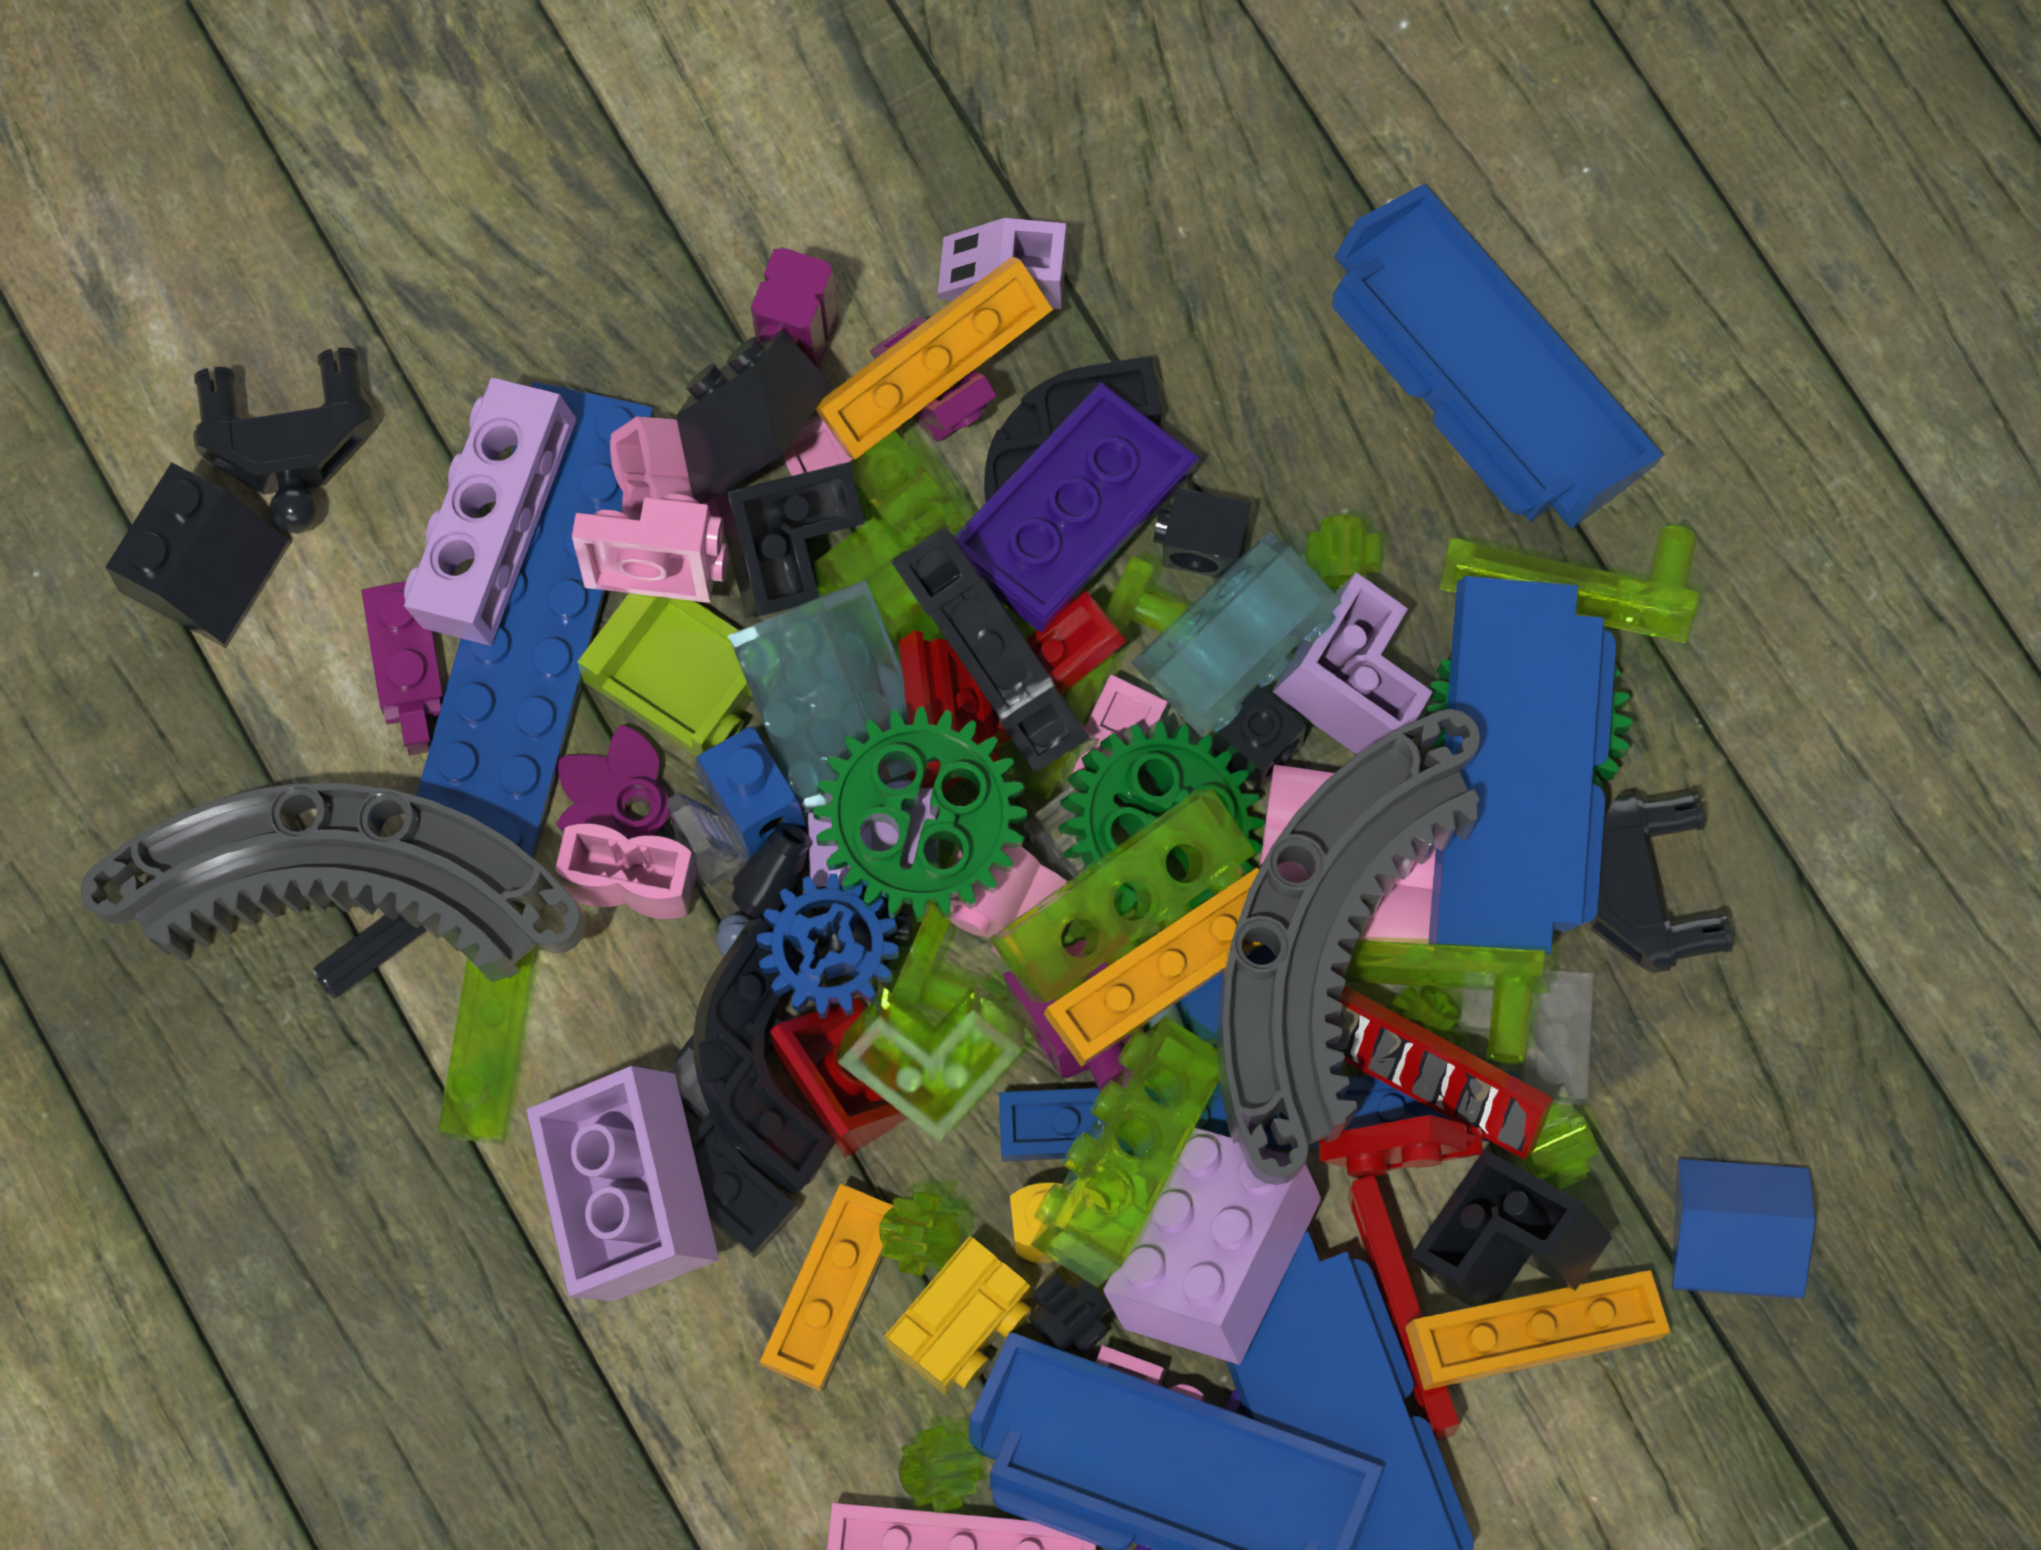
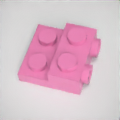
M669 494L665 495L662 499L644 497L640 520H632L628 515L614 510H600L595 512L594 515L576 513L572 540L585 588L710 603L714 581L724 582L727 572L729 546L726 543H722L724 520L721 517L710 516L707 504H700L689 496Z

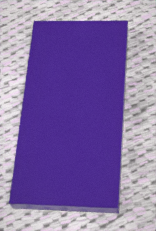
M1101 382L954 537L999 600L1042 633L1196 468L1199 457Z

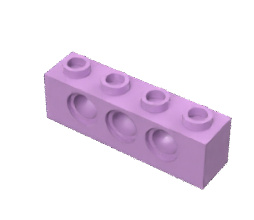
M491 377L484 397H479L474 403L469 422L471 431L462 453L454 457L448 473L449 488L441 509L436 510L429 520L426 531V549L419 567L412 569L405 584L404 607L423 629L488 646L492 645L577 419L560 394ZM518 445L515 452L509 458L496 461L504 449ZM496 502L489 514L481 518H475L477 511L483 505ZM474 559L468 571L461 575L453 576L456 567L461 562Z

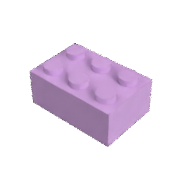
M630 1066L526 1109L569 1297L616 1301L719 1261L675 1073Z
M1187 1125L1103 1289L1123 1329L1240 1365L1322 1199L1306 1163L1297 1177L1288 1183L1279 1185L1264 1183L1256 1178L1248 1168L1239 1142L1233 1144L1230 1137ZM1265 1148L1264 1152L1260 1155L1263 1160L1274 1158L1279 1166L1283 1167L1286 1166V1159L1289 1154Z

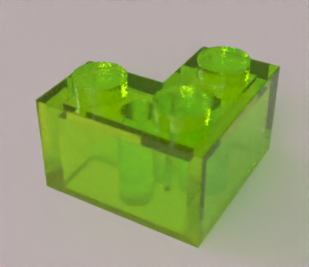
M873 517L814 562L818 583L817 591L820 602L834 618L838 619L844 614L858 630L853 635L854 640L858 646L863 645L868 658L876 665L884 661L892 672L897 675L902 671L899 641L914 630L923 632V639L930 642L936 638L944 639L945 637L931 616L925 613L891 563L893 558L913 546V543L911 542L901 549Z
M977 981L935 1027L884 988L877 995V1000L869 1004L845 1031L842 1038L838 1064L938 1142L944 1138L1023 1050L1026 1020Z

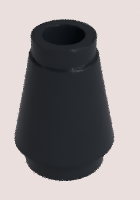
M779 823L734 875L733 885L735 889L732 892L734 903L746 914L756 919L760 917L764 921L763 914L766 909L782 912L786 907L780 892L785 888L793 894L795 893L807 850L811 844L810 837L795 825Z

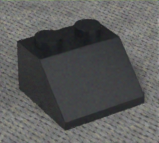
M783 329L761 343L756 337L748 339L730 355L727 365L721 369L714 363L708 365L686 386L691 395L677 413L676 419L692 496L700 504L708 502L783 455L832 385Z
M171 462L109 560L106 569L120 593L227 648L289 548L290 541L226 490Z

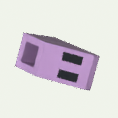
M1002 218L945 236L943 238L938 299H956L1012 256L1021 260L1052 309H1061L1067 254L1066 223Z

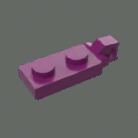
M405 581L361 589L380 709L387 725L401 723L404 745L407 747L408 755L411 756L429 752L432 736L428 717L439 715L444 699V691L434 631L423 629L404 607Z

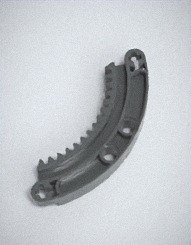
M1453 709L1441 710L1406 725L1360 752L1328 778L1294 814L1272 845L1248 891L1226 957L1219 992L1216 1046L1219 1086L1229 1133L1233 1144L1239 1142L1246 1164L1252 1174L1264 1183L1279 1185L1288 1183L1296 1178L1306 1162L1309 1149L1308 1144L1324 1138L1326 1143L1338 1139L1341 1132L1351 1123L1357 1110L1356 1101L1343 1100L1350 1082L1348 1077L1338 1075L1345 1058L1343 1052L1335 1050L1342 1035V1028L1335 1025L1342 1011V1003L1338 1002L1345 986L1346 980L1343 977L1350 963L1355 944L1364 930L1369 915H1374L1382 896H1389L1397 878L1402 880L1407 878L1414 861L1421 865L1427 862L1433 846L1440 851L1446 850L1454 833L1463 841L1468 839L1478 819L1477 805L1480 800L1475 789L1468 792L1460 772L1466 769L1474 759L1478 750L1480 735L1478 726L1473 719L1462 711ZM1446 729L1450 737L1461 735L1464 740L1461 741L1456 755H1452L1447 747H1440L1429 751L1424 760V764L1429 769L1421 773L1419 772L1421 760L1419 751L1433 746L1439 737L1440 730ZM1419 736L1417 748L1411 739ZM1294 861L1306 868L1310 878L1301 883L1287 881L1280 875L1277 866L1283 862ZM1252 942L1262 943L1273 951L1275 960L1265 965L1255 964L1245 957L1242 947ZM1274 1115H1277V1119H1273L1270 1129L1276 1142L1279 1145L1290 1143L1293 1147V1150L1289 1152L1286 1159V1166L1280 1167L1274 1158L1263 1160L1260 1155L1264 1152L1268 1143L1263 1127L1269 1123Z
M348 783L289 784L254 789L210 801L170 817L130 839L95 864L86 873L81 884V898L85 906L101 920L111 924H120L135 918L143 928L142 932L153 944L168 956L173 954L183 961L190 958L187 941L193 938L204 947L210 945V927L215 925L227 936L232 933V922L235 915L248 926L255 924L257 907L261 908L273 919L278 917L282 902L295 914L302 913L306 899L319 911H326L330 900H332L345 912H349L353 904L356 903L366 914L373 915L376 909L379 908L392 920H396L401 915L411 926L418 928L422 925L434 937H442L455 950H460L491 982L506 977L511 979L520 971L515 963L536 946L540 947L543 951L554 954L571 950L582 940L586 930V916L581 906L541 864L508 838L476 819L435 801L392 789ZM312 808L317 809L316 819L310 827L303 831H294L295 821L302 812ZM396 814H405L404 824L400 831L390 837H381V829L386 820ZM132 861L153 880L144 885L134 876L136 873L126 865ZM111 880L122 885L119 890L124 897L115 905L106 899L107 892L103 888ZM547 904L558 914L568 910L562 917L566 928L559 934H556L551 929H546L540 933L547 923L538 911Z

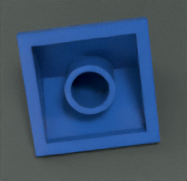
M1678 1159L1672 1290L1803 1299L1805 1297L1815 1224L1809 1168Z

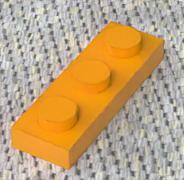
M839 1184L760 1359L761 1367L822 1392L901 1215L900 1208L844 1184Z

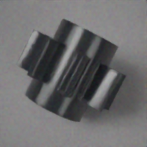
M1055 1272L1032 1292L1034 1295L1032 1299L1039 1308L1028 1318L1051 1347L1065 1351L1074 1344L1084 1355L1107 1335L1105 1332L1107 1328L1100 1319L1110 1311V1307L1094 1286L1081 1274L1077 1273L1070 1281L1065 1283Z

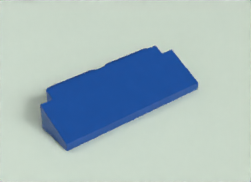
M1425 184L1355 221L1334 256L1348 272L1344 275L1333 293L1332 306L1403 390L1410 396L1423 398L1434 411L1433 423L1510 512L1524 515L1531 523L1552 507L1566 524L1573 529L1657 465L1663 456L1661 451Z
M1465 576L1457 581L1447 709L1462 711L1470 716L1478 726L1480 735L1478 750L1472 762L1460 774L1468 792L1475 789L1480 801L1477 805L1478 819L1469 838L1463 841L1454 833L1446 850L1440 851L1436 848L1428 939L1429 948L1522 967L1551 953L1553 930L1567 932L1592 921L1597 915L1605 796L1601 788L1592 783L1593 767L1603 764L1609 754L1616 642L1613 635L1608 630L1603 629L1604 618L1576 615L1578 585ZM1445 729L1444 747H1447L1452 755H1456L1461 741L1464 739L1461 735L1450 737Z
M1305 1232L1241 1364L1238 1365L1226 1361L1246 1417L1383 1466L1382 1478L1356 1550H1473L1474 1540L1431 1426L1421 1417H1409L1403 1402L1411 1394L1414 1382L1370 1266L1359 1259L1350 1260L1347 1252L1320 1262L1310 1234Z
M1009 1332L969 1419V1451L995 1460L990 1471V1490H992V1499L997 1508L1108 1550H1126L1133 1542L1151 1550H1356L1383 1473V1466Z

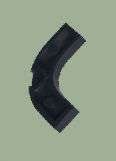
M1151 356L1075 368L1042 382L1021 398V404L1010 414L1001 429H997L992 439L985 465V503L1101 382L1152 422L1160 423L1161 408Z
M759 917L747 922L706 984L695 1018L693 1034L694 1063L703 1098L722 1132L736 1148L788 1193H793L803 1189L834 1139L790 1102L771 1078L764 1057L765 1028L775 1005L782 995L776 996L771 988L774 980L780 975L779 972L762 973L759 961L773 953L758 946L757 935L766 932L773 933L774 930ZM786 941L785 958L791 970L797 974L804 956Z
M773 1013L765 1028L764 1057L774 1048L770 1031L777 1024L782 1023ZM692 1035L677 1056L670 1073H675L709 1218L713 1224L754 1259L798 1211L797 1206L747 1163L712 1117L697 1079Z

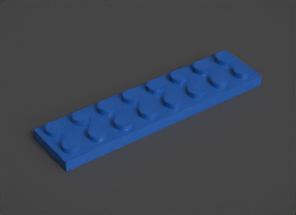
M532 381L531 387L560 394L577 419L492 645L488 646L460 638L416 796L435 801L476 819L511 840L535 859L558 774V760L563 756L583 682L577 661L595 638L608 591L585 588L572 540L576 513L594 515L595 512L600 510L622 512L623 491L617 483L611 462V433L636 416L655 418V414L651 406ZM518 445L514 446L512 454L515 452Z

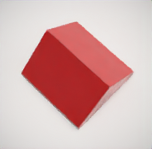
M860 998L852 1000V1015L847 1016L840 1004L830 1007L826 1018H819L818 1011L779 1023L770 1031L776 1056L828 1134L834 1139L833 1142L845 1159L921 1111L929 1103Z

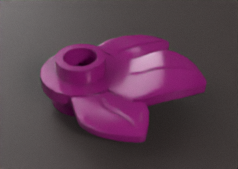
M620 725L612 736L607 758L600 755H570L559 758L557 765L560 782L569 800L574 803L566 809L557 821V827L563 833L565 827L571 825L597 824L616 830L627 839L639 836H655L666 825L670 814V804L666 792L657 783L660 768L659 756L647 739L636 730ZM644 802L650 806L649 813L642 819H632L627 815V810L631 804Z

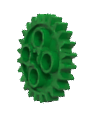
M918 707L913 725H905L897 710H892L890 730L884 732L871 719L867 720L865 726L868 741L862 744L857 739L847 735L844 738V746L850 755L849 760L846 761L833 756H829L827 760L828 768L838 777L837 781L823 780L817 783V792L832 800L831 804L813 808L814 819L832 823V827L816 835L817 845L826 847L837 846L838 849L826 860L827 869L831 871L847 866L850 871L843 880L842 889L848 892L863 883L867 887L864 896V906L870 908L881 896L888 898L889 917L893 919L899 913L903 903L912 904L916 922H922L926 905L933 903L936 904L939 913L944 919L949 918L950 899L958 897L969 909L974 908L975 897L972 887L977 884L984 890L994 893L997 890V883L990 872L992 867L1001 871L1011 872L1014 864L1009 856L1002 851L1003 847L1020 848L1023 844L1024 837L1008 828V825L1026 821L1027 818L1026 809L1009 805V801L1023 794V783H1004L1003 778L1014 767L1013 759L1006 758L993 762L991 756L996 750L998 740L995 737H991L979 745L973 742L976 731V722L973 720L967 723L959 733L951 730L952 716L951 711L948 710L943 713L937 726L928 725L924 707ZM936 759L940 762V769L930 797V814L936 817L937 820L930 818L924 821L913 865L910 869L904 870L900 867V861L910 833V814L903 810H914L916 808L928 762ZM902 760L910 764L916 773L914 781L902 789H892L886 786L880 780L878 773L887 762ZM957 777L967 778L977 786L979 795L969 805L955 806L944 798L942 793L944 785L950 779ZM885 822L897 831L899 838L896 844L889 850L883 852L873 851L862 842L861 834L864 829L872 823ZM939 839L950 840L960 848L962 857L954 867L938 869L932 866L925 858L924 852L927 846Z
M1157 721L1148 727L1146 735H1144L1137 724H1134L1123 731L1122 740L1113 733L1100 742L1102 752L1092 749L1081 758L1088 771L1078 769L1068 777L1067 781L1080 793L1068 794L1060 800V806L1074 813L1075 817L1058 826V832L1076 836L1077 843L1063 852V856L1070 859L1082 858L1085 866L1077 872L1074 880L1081 882L1093 878L1098 883L1090 899L1093 903L1108 895L1113 897L1115 900L1112 907V917L1115 919L1125 914L1130 908L1135 909L1134 919L1137 928H1142L1149 924L1156 914L1162 931L1176 922L1179 917L1182 918L1254 870L1244 859L1253 858L1260 854L1263 846L1248 837L1250 833L1265 826V820L1248 816L1247 808L1260 800V796L1253 793L1241 794L1238 786L1249 776L1248 771L1243 770L1230 774L1226 766L1230 762L1232 755L1228 751L1219 754L1215 758L1210 755L1211 735L1206 734L1194 744H1190L1188 725L1182 724L1168 738L1162 721ZM1139 770L1146 771L1154 777L1158 787L1157 796L1147 794L1141 788L1138 782ZM1114 796H1118L1121 803L1125 806L1124 808L1115 804ZM1194 801L1202 803L1210 811L1212 816L1211 828L1203 826L1196 820L1193 814ZM1156 816H1160L1165 820L1162 830L1168 834L1167 836H1163L1159 832L1162 822ZM1112 824L1122 826L1128 832L1131 838L1130 851L1123 850L1114 843L1111 837ZM1198 844H1203L1209 849V856H1206L1204 850ZM1167 855L1176 857L1182 862L1186 872L1184 883L1170 876L1166 867Z

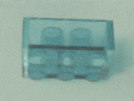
M1268 531L1131 663L1200 736L1209 728L1217 732L1237 716L1243 706L1239 700L1255 684L1258 683L1260 687H1265L1285 670L1289 664V660L1285 656L1303 639L1308 643L1313 642L1333 624L1336 616L1332 611L1342 601L1289 545Z
M866 580L728 635L787 783L798 800L802 814L820 805L832 803V800L817 792V783L823 780L837 781L838 777L828 768L827 760L829 756L838 757L846 761L849 760L850 755L844 746V738L847 735L857 739L862 744L866 743L868 738L865 722L869 719L877 724L882 732L890 730L892 710H897L904 724L908 725L902 669ZM893 760L887 762L881 768L878 775L884 783L914 769L910 764L902 760Z

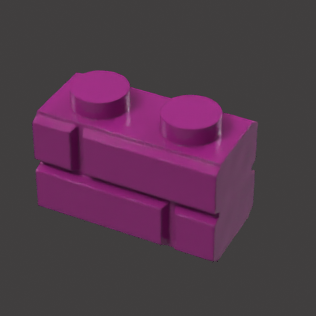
M784 247L773 249L764 272L765 282H760L751 305L755 337L761 343L783 329L810 361L819 368L826 350L825 341L830 340L839 317L833 268L827 261Z

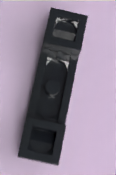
M943 525L891 560L892 565L927 615L931 616L999 716L1000 723L1035 773L1089 738L1029 642L946 525Z

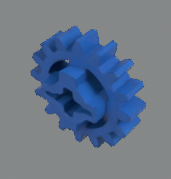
M830 874L826 889L817 890L814 881L808 876L803 878L805 894L796 897L785 888L780 892L786 907L782 913L771 909L765 910L763 914L765 921L774 930L773 933L758 934L757 943L759 947L770 950L773 954L759 961L762 973L779 972L780 975L771 985L772 991L776 996L782 995L790 989L794 991L792 999L794 1010L800 1012L810 1000L816 1002L819 1018H826L830 1011V1004L840 1003L844 1013L849 1016L853 1014L852 998L860 994L864 1000L871 1004L877 1000L871 985L874 980L891 983L893 979L892 972L882 963L883 960L899 958L900 951L898 945L885 942L884 938L897 931L894 919H877L885 907L884 900L881 897L870 908L864 906L862 899L865 888L863 883L845 892L840 888L837 874ZM832 905L828 913L810 919L802 915L810 909ZM859 917L865 922L871 933V952L854 941L852 933L857 926L856 921ZM838 929H840L838 940L843 951L840 954L830 951L824 959H820L818 962L819 954L814 941L817 938L827 941L832 933L836 934ZM786 940L791 942L792 946L803 951L804 959L799 967L800 972L798 975L791 970L786 961ZM848 973L855 977L840 986L824 987L828 979Z

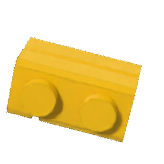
M969 1236L884 1336L886 1346L942 1394L947 1396L956 1384L966 1390L976 1381L988 1365L990 1359L983 1352L999 1333L1004 1338H1007L1009 1332L1016 1333L1031 1314L1032 1308L1026 1304L1027 1300L1031 1297L1030 1285L1005 1263L998 1260L982 1244Z

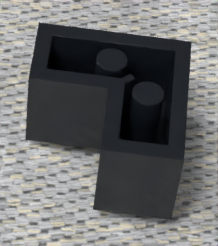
M850 462L724 492L715 497L720 517L724 520V534L729 546V553L745 617H759L820 601L805 539L865 524Z
M1484 1149L1483 1154L1477 1159L1410 1256L1439 1289L1471 1307L1499 1302L1525 1263L1576 1291L1612 1239V1236L1586 1204Z

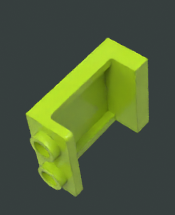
M629 593L577 661L584 683L695 757L739 733L744 723V720L740 718L753 699L761 702L769 695L781 673L777 668L779 665L777 648L768 640L764 639L761 644L757 643L695 601Z

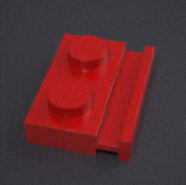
M917 630L899 641L908 725L914 724L918 707H924L928 725L937 726L943 713L948 710L951 711V730L959 733L971 720L976 722L973 742L977 745L991 737H995L992 706L948 641L936 638L930 642L923 639V632ZM997 747L991 756L993 762L998 761Z
M1433 1115L1342 1131L1338 1139L1326 1143L1325 1138L1319 1140L1320 1161L1346 1167L1347 1176L1357 1178L1371 1175L1377 1177L1386 1174L1387 1171L1409 1167H1432L1442 1164V1161L1483 1154L1481 1128L1473 1127L1466 1129V1124Z

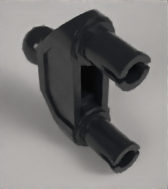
M338 348L341 368L339 373L337 362L333 358L332 349L325 350L318 355L317 360L321 371L325 402L318 408L239 419L234 388V371L227 367H214L216 392L214 381L210 379L208 368L197 371L194 374L201 419L193 433L195 449L214 466L261 494L276 493L271 499L269 514L272 522L278 529L286 533L300 534L311 528L317 520L319 504L316 496L306 488L326 485L361 448L373 429V408L366 400L362 399L357 365L358 353L354 349Z
M1697 789L1686 793L1642 800L1639 794L1634 795L1633 792L1619 794L1604 817L1598 911L1596 917L1590 921L1591 931L1630 961L1652 973L1669 971L1671 967L1676 966L1677 959L1732 951L1731 929L1725 930L1724 926L1729 924L1725 911L1669 922L1667 916H1662L1647 844H1649V838L1690 830H1704L1703 807L1697 808V803H1701V797Z

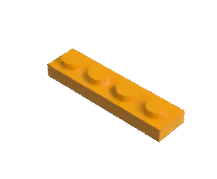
M1011 256L824 397L815 409L846 455L855 460L1053 309L1021 260Z
M1255 868L1046 1008L1044 1012L1045 1017L1081 1067L1224 972L1227 953L1248 891L1259 872L1258 868ZM1252 942L1243 946L1242 950L1245 957L1264 944Z
M1651 1270L1581 1284L1576 1291L1567 1287L1418 1318L1405 1326L1424 1390L1657 1341L1671 1332Z

